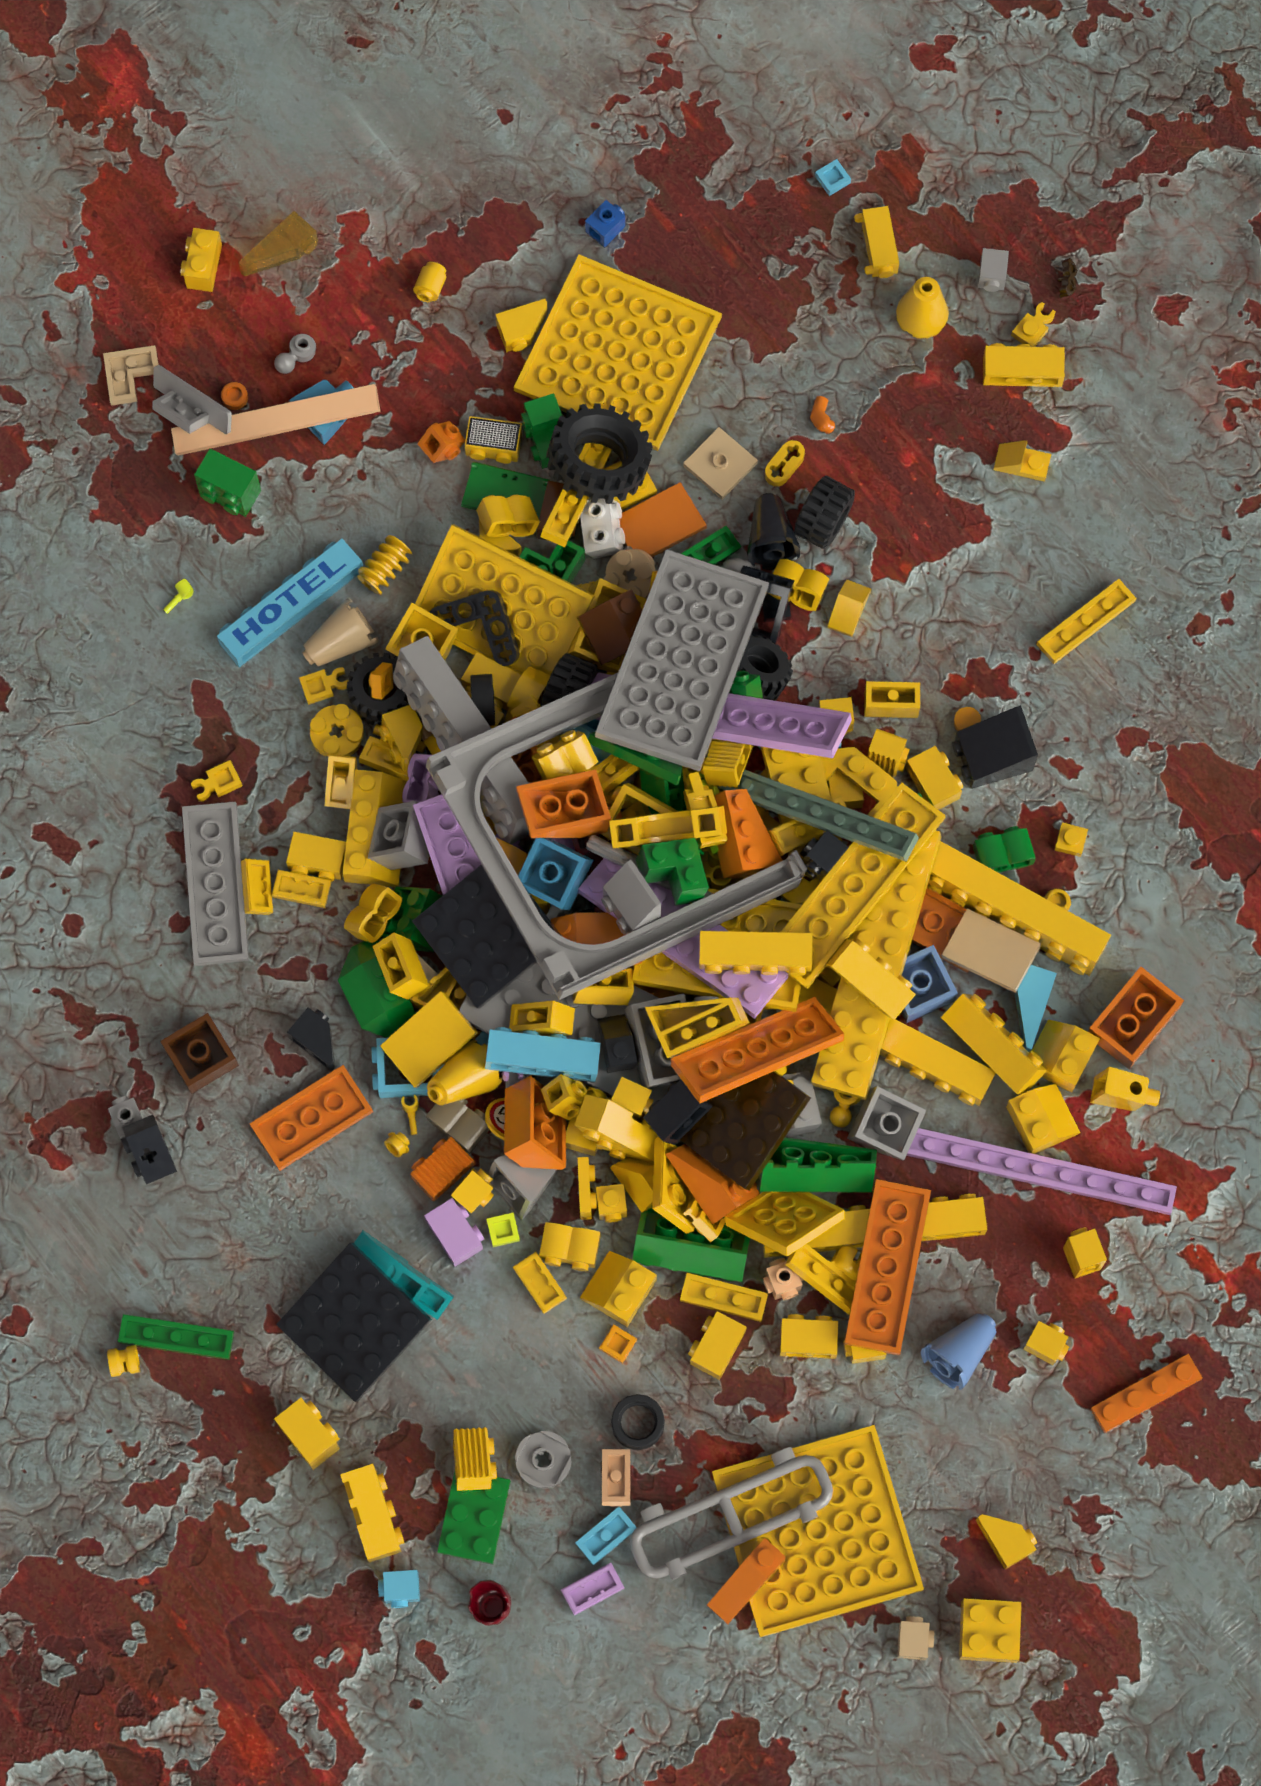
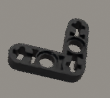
M483 591L434 607L429 611V613L438 616L437 611L440 614L452 612L453 617L444 620L452 626H458L481 618L495 661L502 666H509L518 660L520 653L503 598L497 591ZM487 595L490 598H495L496 603L492 605L494 613L500 611V616L488 619L487 615L492 614L490 606L484 605ZM461 603H468L472 608V613L468 618H464L459 614L458 608ZM496 620L501 621L505 626V631L500 636L495 635L491 629L492 623ZM508 637L509 641L504 642L507 650H512V655L509 656L510 661L506 657L502 658L500 656L504 648L502 643L496 645L495 640H502Z

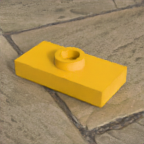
M256 859L242 860L241 872L245 914H272L273 903L269 861Z
M278 869L272 898L326 908L331 880Z
M534 1252L513 1266L514 1271L543 1314L567 1299L537 1252Z

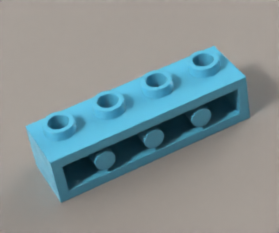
M497 1027L495 1030H489L485 1069L555 1078L562 1074L574 1080L595 1082L598 1073L601 1043L595 1042L594 1039L589 1037H580L578 1040L567 1039V1036L563 1034H551L549 1037L541 1036L536 1031L527 1030L523 1031V1033L512 1032L509 1028Z

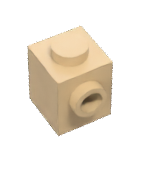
M912 1616L906 1617V1621L899 1623L897 1658L926 1660L928 1658V1648L934 1647V1630H929L930 1623H923L922 1617Z

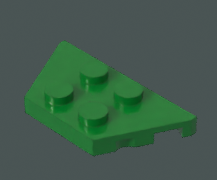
M596 732L589 734L588 741L591 745L670 783L679 784L682 771L681 765L596 738Z

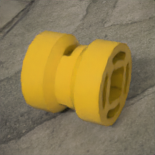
M136 1345L127 1346L124 1350H118L117 1348L107 1350L111 1377L121 1376L123 1372L131 1374L140 1373Z

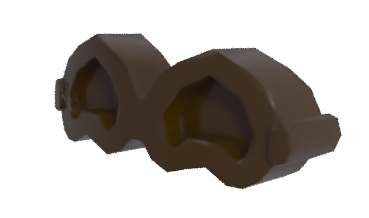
M1071 258L1061 260L1064 276L1057 279L1059 283L1062 282L1059 298L1070 296L1076 290L1074 276H1076L1078 270Z

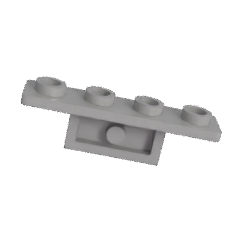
M157 365L154 367L153 386L165 394L153 401V410L189 434L208 423L224 434L231 432L232 413L230 410L162 366Z

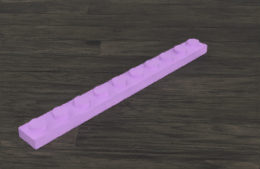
M918 1128L906 1155L1167 1215L1172 1213L1177 1186L921 1128Z

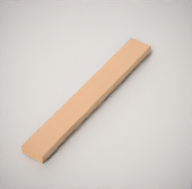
M375 384L234 414L231 418V432L228 434H224L209 423L190 434L180 427L171 428L175 454L179 456L381 411L377 387Z

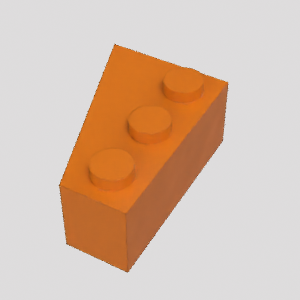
M747 789L725 790L714 795L717 806H724L727 827V841L725 844L718 845L719 851L717 852L723 879L749 877L783 861Z

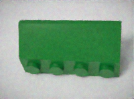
M650 1208L641 1212L632 1260L645 1266L652 1265L668 1268L672 1271H685L699 1276H712L723 1278L727 1281L742 1282L750 1238L726 1226L725 1222L719 1236L710 1242L696 1228L693 1232L686 1234L654 1209Z

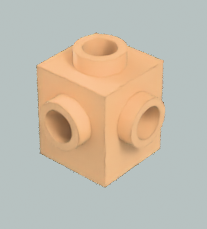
M785 1258L770 1262V1267L766 1268V1277L762 1278L768 1294L772 1293L775 1300L780 1298L788 1300L799 1295L798 1291L802 1289L801 1281H804V1279L785 1265ZM788 1273L790 1278L787 1281H782L779 1275Z

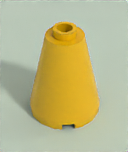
M931 277L918 279L900 299L896 310L900 328L904 332L907 331L915 338H930L937 335L945 326L949 314L940 286Z
M471 1040L443 1065L427 1084V1094L431 1101L438 1105H446L488 1093L498 1088L502 1082V1078L499 1079V1071L485 1069L486 1044L479 1045L475 1043L477 1040Z

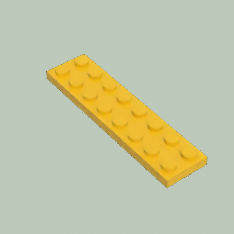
M902 782L875 814L874 818L918 835L919 839L907 862L853 842L781 931L784 933H813L811 972H806V975L794 976L790 975L789 971H785L806 989L810 987L842 943L852 935L946 818L945 814Z

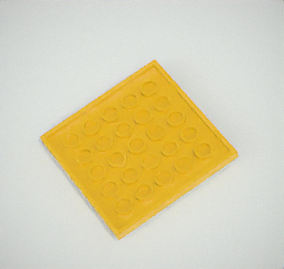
M578 254L514 385V391L532 399L554 393L560 411L565 413L571 408L578 412L579 406L582 404H586L588 409L593 408L594 403H600L601 409L609 410L610 405L615 406V412L622 415L626 411L630 414L628 418L630 421L638 420L641 422L639 430L641 432L647 430L649 434L647 442H652V449L658 451L722 318V313Z
M875 1425L792 1448L795 1457L810 1455L822 1462L833 1487L830 1502L822 1509L816 1511L818 1517L809 1522L802 1523L799 1518L733 1547L739 1566L764 1538L786 1556L783 1564L749 1601L759 1638L924 1590ZM771 1455L712 1471V1476L717 1491H720L771 1469L775 1465ZM805 1466L732 1497L730 1500L741 1526L745 1530L796 1508L805 1502L817 1499L821 1495L822 1489L814 1470L811 1467ZM726 1520V1524H727V1527H728V1531H729V1534H730V1536H731V1535H733V1534H732V1531H731V1529H730V1527H729V1524H728V1522H727V1520Z

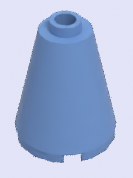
M975 1314L926 1344L920 1352L923 1362L926 1363L929 1360L933 1366L930 1372L943 1384L952 1389L959 1386V1390H962L997 1333L994 1320L986 1314Z

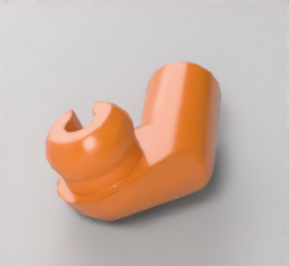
M816 396L810 415L811 422L820 432L830 434L835 429V422L830 420V417L825 413L829 400L823 396Z

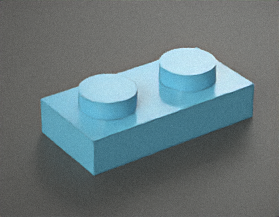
M618 1507L576 1541L575 1544L594 1566L628 1538L637 1527L624 1511Z

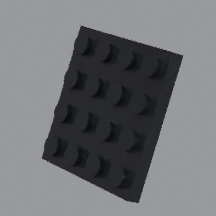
M482 864L412 921L476 1008L484 1006L537 963L536 958ZM527 891L535 907L537 908L539 914L546 922V924L553 931H555L561 936V934L558 932V930L555 928V926L552 924L549 918L545 915V913L542 911V909L539 907V905Z
M350 1242L276 1325L354 1402H358L432 1319L353 1242Z

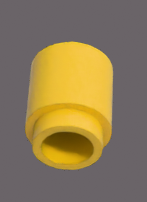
M428 262L426 266L422 267L413 288L419 300L429 303L438 299L446 280L445 267L436 262Z

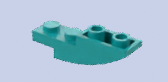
M362 1230L354 1244L423 1311L438 1320L452 1301L454 1295L408 1264L409 1261Z

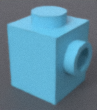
M418 1570L383 1572V1579L378 1580L379 1597H384L386 1604L391 1603V1608L408 1607V1602H420Z

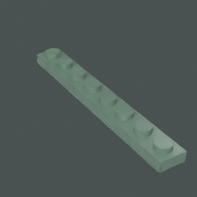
M745 769L737 788L718 786L721 792L725 790L747 789L754 805L823 831L828 830L834 835L906 862L919 839L918 835L914 832Z

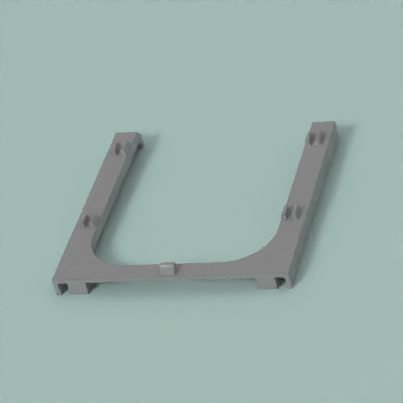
M618 673L428 757L426 768L559 1000L700 934V931L709 930L797 888L807 871V867L796 850L786 860L616 940L603 944L592 945L573 942L560 936L546 924L483 815L480 804L481 784L488 772L501 761L601 717Z

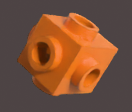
M448 421L432 424L417 444L430 460L436 463L456 458L460 454V447L466 439L461 435L459 429Z

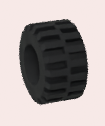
M827 475L822 477L813 487L795 523V535L821 549L828 547L839 533L851 510L855 498V490Z
M751 634L737 671H747L749 674L760 675L763 699L776 701L793 674L791 669L792 663L787 659V653L781 650L782 647L778 644L775 645L769 638L764 639L760 635L754 637Z
M372 653L373 658L371 659L368 656L363 657V663L356 662L353 666L354 672L350 671L348 675L347 690L351 707L358 713L361 720L366 718L368 724L371 725L375 721L381 725L383 714L409 705L407 695L398 687L396 692L385 700H375L366 694L370 674L382 662L392 664L394 675L398 657L395 655L392 659L390 653H384L383 657H379L378 653Z
M565 653L551 673L540 706L542 707L591 685L598 673L597 665Z

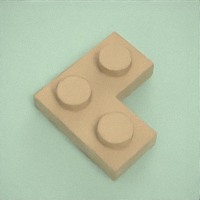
M155 345L103 353L111 406L137 402L134 377L154 375V367L159 365Z

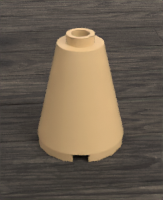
M351 598L345 599L303 644L306 650L302 653L310 665L315 663L319 667L379 642L378 637L372 639L370 634L374 630L359 608H351L349 605L353 602Z

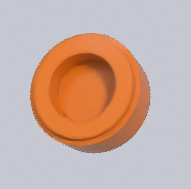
M231 382L223 387L221 398L225 407L231 410H238L246 405L248 394L246 388L241 383Z

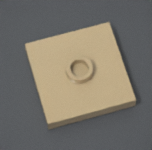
M718 427L683 463V467L723 500L758 464V460Z

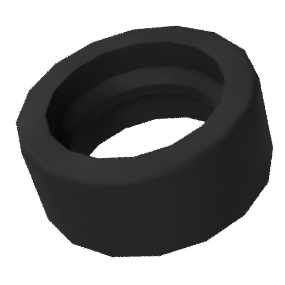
M492 674L471 675V700L489 726L495 725Z
M640 1394L627 1396L618 1402L613 1410L611 1419L613 1435L618 1442L628 1449L634 1450L647 1449L657 1443L663 1434L665 1423L663 1410L659 1404L649 1396ZM643 1406L649 1409L654 1416V1428L645 1438H631L622 1429V1416L630 1407Z

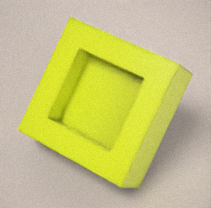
M514 1212L486 1219L493 1247L520 1241Z

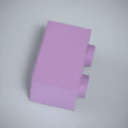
M453 1198L424 1215L426 1223L454 1267L483 1250L481 1241L484 1240V1237L476 1225L471 1228L466 1220L469 1217L467 1210L460 1203L456 1204Z

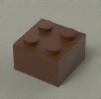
M208 1013L160 1041L191 1094L239 1066L234 1054Z

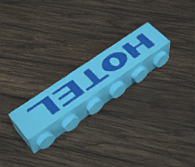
M340 539L337 543L334 541L328 544L323 550L324 553L319 557L309 559L303 565L301 571L295 575L290 574L287 576L279 588L265 593L261 598V602L254 607L246 608L240 614L238 620L234 623H227L220 629L217 635L219 645L239 668L359 575L358 569L363 567V562L343 539Z

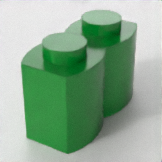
M1013 826L1005 829L1003 834L998 835L988 832L979 835L978 839L974 841L973 849L976 860L998 873L1033 865L1036 859L1027 828L1020 829L1019 826Z

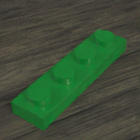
M123 1314L118 1343L230 1360L234 1331Z

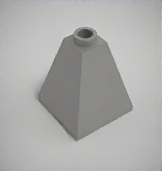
M504 1155L493 1161L488 1174L493 1178L490 1182L494 1185L493 1189L522 1221L559 1170L523 1168Z

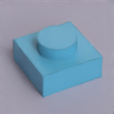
M837 159L815 172L816 179L829 196L851 183L850 176Z

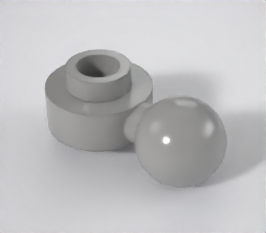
M306 334L294 336L290 341L289 353H281L275 358L274 365L276 370L282 374H287L294 369L295 361H310L316 351L314 339ZM299 344H306L307 347L301 348V347H299L298 345H299Z

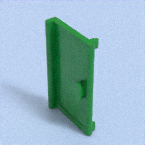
M473 461L461 507L477 510L482 498L489 495L503 496L505 498L512 495H523L530 497L539 519L549 479Z

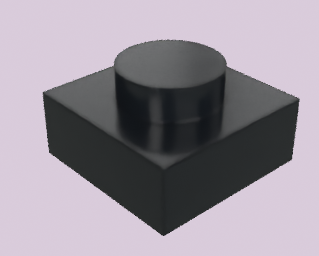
M766 593L762 603L764 622L775 621L780 604V599L771 596L769 593ZM790 602L788 603L784 620H791Z

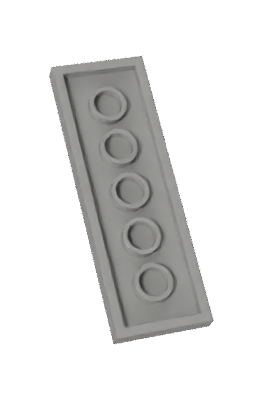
M226 802L182 807L194 966L249 961L237 803Z

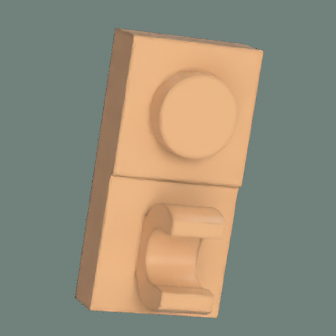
M602 1449V1506H630V1449Z

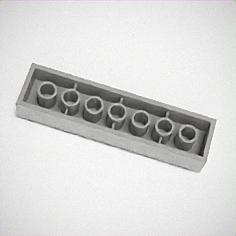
M428 636L400 649L393 680L396 686L407 695L410 707L413 710H417L422 717L425 729L429 732L431 731L435 736L441 751L491 729ZM511 757L495 765L485 776L480 788V804L483 814L486 817H490L495 824L498 836L504 838L509 844H513L530 835L516 791V786L529 784V782Z

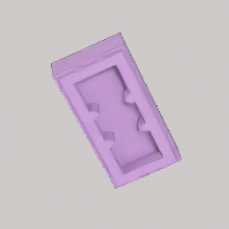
M609 1563L561 1589V1592L575 1616L625 1588L612 1563Z

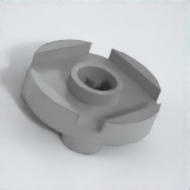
M540 1431L525 1437L520 1442L515 1454L518 1473L523 1481L535 1488L550 1489L555 1487L567 1477L571 1469V1451L566 1441L558 1434L550 1431ZM545 1452L548 1453V1459L551 1461L550 1465L539 1467V1461L535 1459L536 1456H542Z

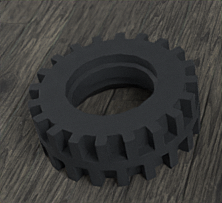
M594 403L591 409H588L586 404H582L579 406L578 412L571 408L567 410L566 417L560 416L557 425L554 427L546 458H549L548 469L555 470L553 479L556 482L562 480L564 482L563 489L566 492L573 489L577 492L576 498L582 499L583 495L591 497V503H597L598 498L605 499L606 504H612L614 497H618L620 501L626 500L628 492L631 495L637 492L638 486L642 485L652 458L650 453L653 446L652 442H647L649 437L647 430L641 432L639 430L641 422L638 420L630 421L628 419L630 415L628 412L624 411L621 415L615 412V406L610 405L609 410L601 409L600 403ZM586 443L602 444L612 449L619 456L622 465L614 470L594 468L577 457L575 448Z

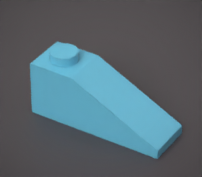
M1034 965L1029 967L1015 993L1021 1038L1024 1041L1023 1047L1028 1052L1032 1050L1057 974Z

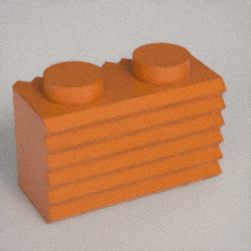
M452 1137L447 1141L444 1138L434 1145L432 1148L433 1153L427 1159L422 1157L411 1167L413 1170L410 1174L412 1180L433 1202L475 1165L474 1160Z

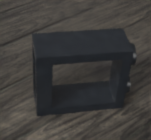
M743 565L739 573L769 582L767 593L781 597L772 632L753 627L751 633L754 637L760 635L764 639L769 638L776 645L795 580Z

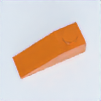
M764 1538L710 1600L707 1606L728 1625L783 1564L786 1556Z

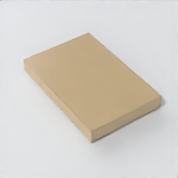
M967 909L942 953V958L1016 993L1038 953L1041 943Z

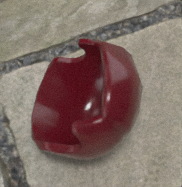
M493 1580L479 1581L470 1589L468 1609L477 1622L486 1626L498 1625L509 1615L511 1596L503 1585Z

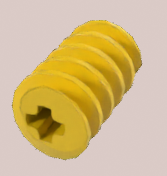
M388 535L385 538L386 544L381 543L379 545V551L372 553V559L365 561L366 567L358 569L359 575H357V578L360 582L378 595H382V591L378 586L382 585L388 588L389 584L385 578L389 577L394 580L396 576L392 570L395 569L401 572L403 569L399 562L402 561L408 564L409 560L406 554H412V551L402 541L392 535Z

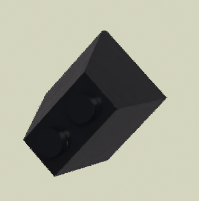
M1021 705L957 731L955 741L952 742L956 757H961L963 766H961L963 779L965 782L969 781L971 789L1031 772L1038 757Z

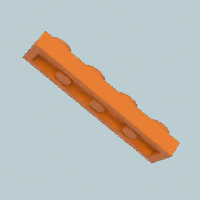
M1187 1354L1093 1406L1091 1411L1103 1432L1107 1433L1202 1380V1376L1190 1355Z

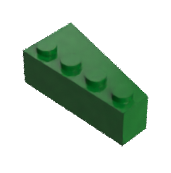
M785 1137L762 1171L760 1192H872L877 1149Z

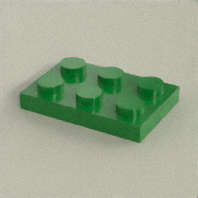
M454 1471L437 1553L493 1565L511 1480L497 1477L491 1480V1489L457 1491Z

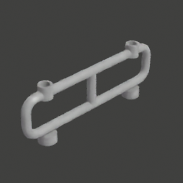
M788 1447L771 1455L775 1467L665 1514L661 1503L642 1510L640 1513L644 1523L634 1530L630 1539L631 1551L639 1569L650 1578L657 1579L670 1575L671 1580L686 1575L685 1568L799 1518L802 1523L817 1518L816 1511L828 1505L833 1494L832 1483L824 1465L814 1456L803 1455L795 1457L792 1447ZM808 1466L814 1470L822 1489L821 1495L817 1499L805 1502L796 1508L743 1530L730 1498L802 1467ZM720 1503L733 1535L685 1556L673 1559L662 1566L653 1567L649 1564L641 1545L642 1538L645 1535Z

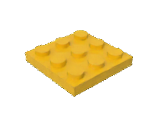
M762 1192L725 1216L726 1226L785 1256H789L845 1219L844 1209L810 1192Z

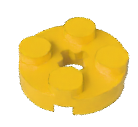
M338 704L325 707L311 720V741L314 748L321 755L351 756L359 749L364 736L363 723L359 715L347 705ZM335 726L344 729L341 731L342 736L339 738L336 735L331 736L329 734Z

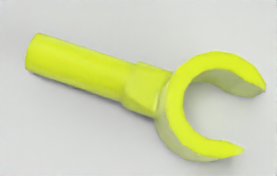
M186 579L179 581L175 585L178 594L163 609L167 614L182 599H188L193 595V588Z

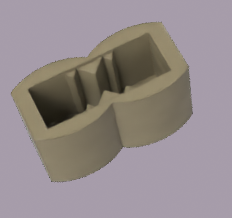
M466 1099L446 1105L435 1104L426 1115L427 1120L447 1137H452L470 1154L490 1130L485 1121V1114L479 1109L475 1111L469 1109L466 1106L468 1103Z

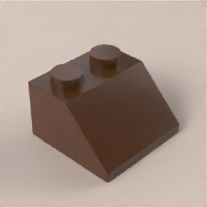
M632 589L577 617L601 666L626 654L643 611Z

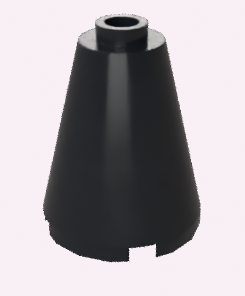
M772 493L762 494L755 501L747 550L749 562L753 566H755V563L761 564L762 569L766 570L775 569L780 559L792 561L796 556L797 560L800 557V545L781 498Z

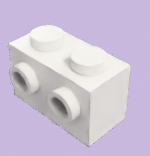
M598 498L597 503H591V500H588L580 516L585 554L596 559L614 555L618 551L623 550L625 534L623 529L620 528L619 518H622L620 504L614 499L612 504H606L605 499Z

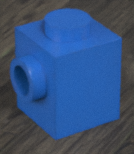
M607 200L585 220V232L604 248L625 228L624 211L617 204L612 205Z

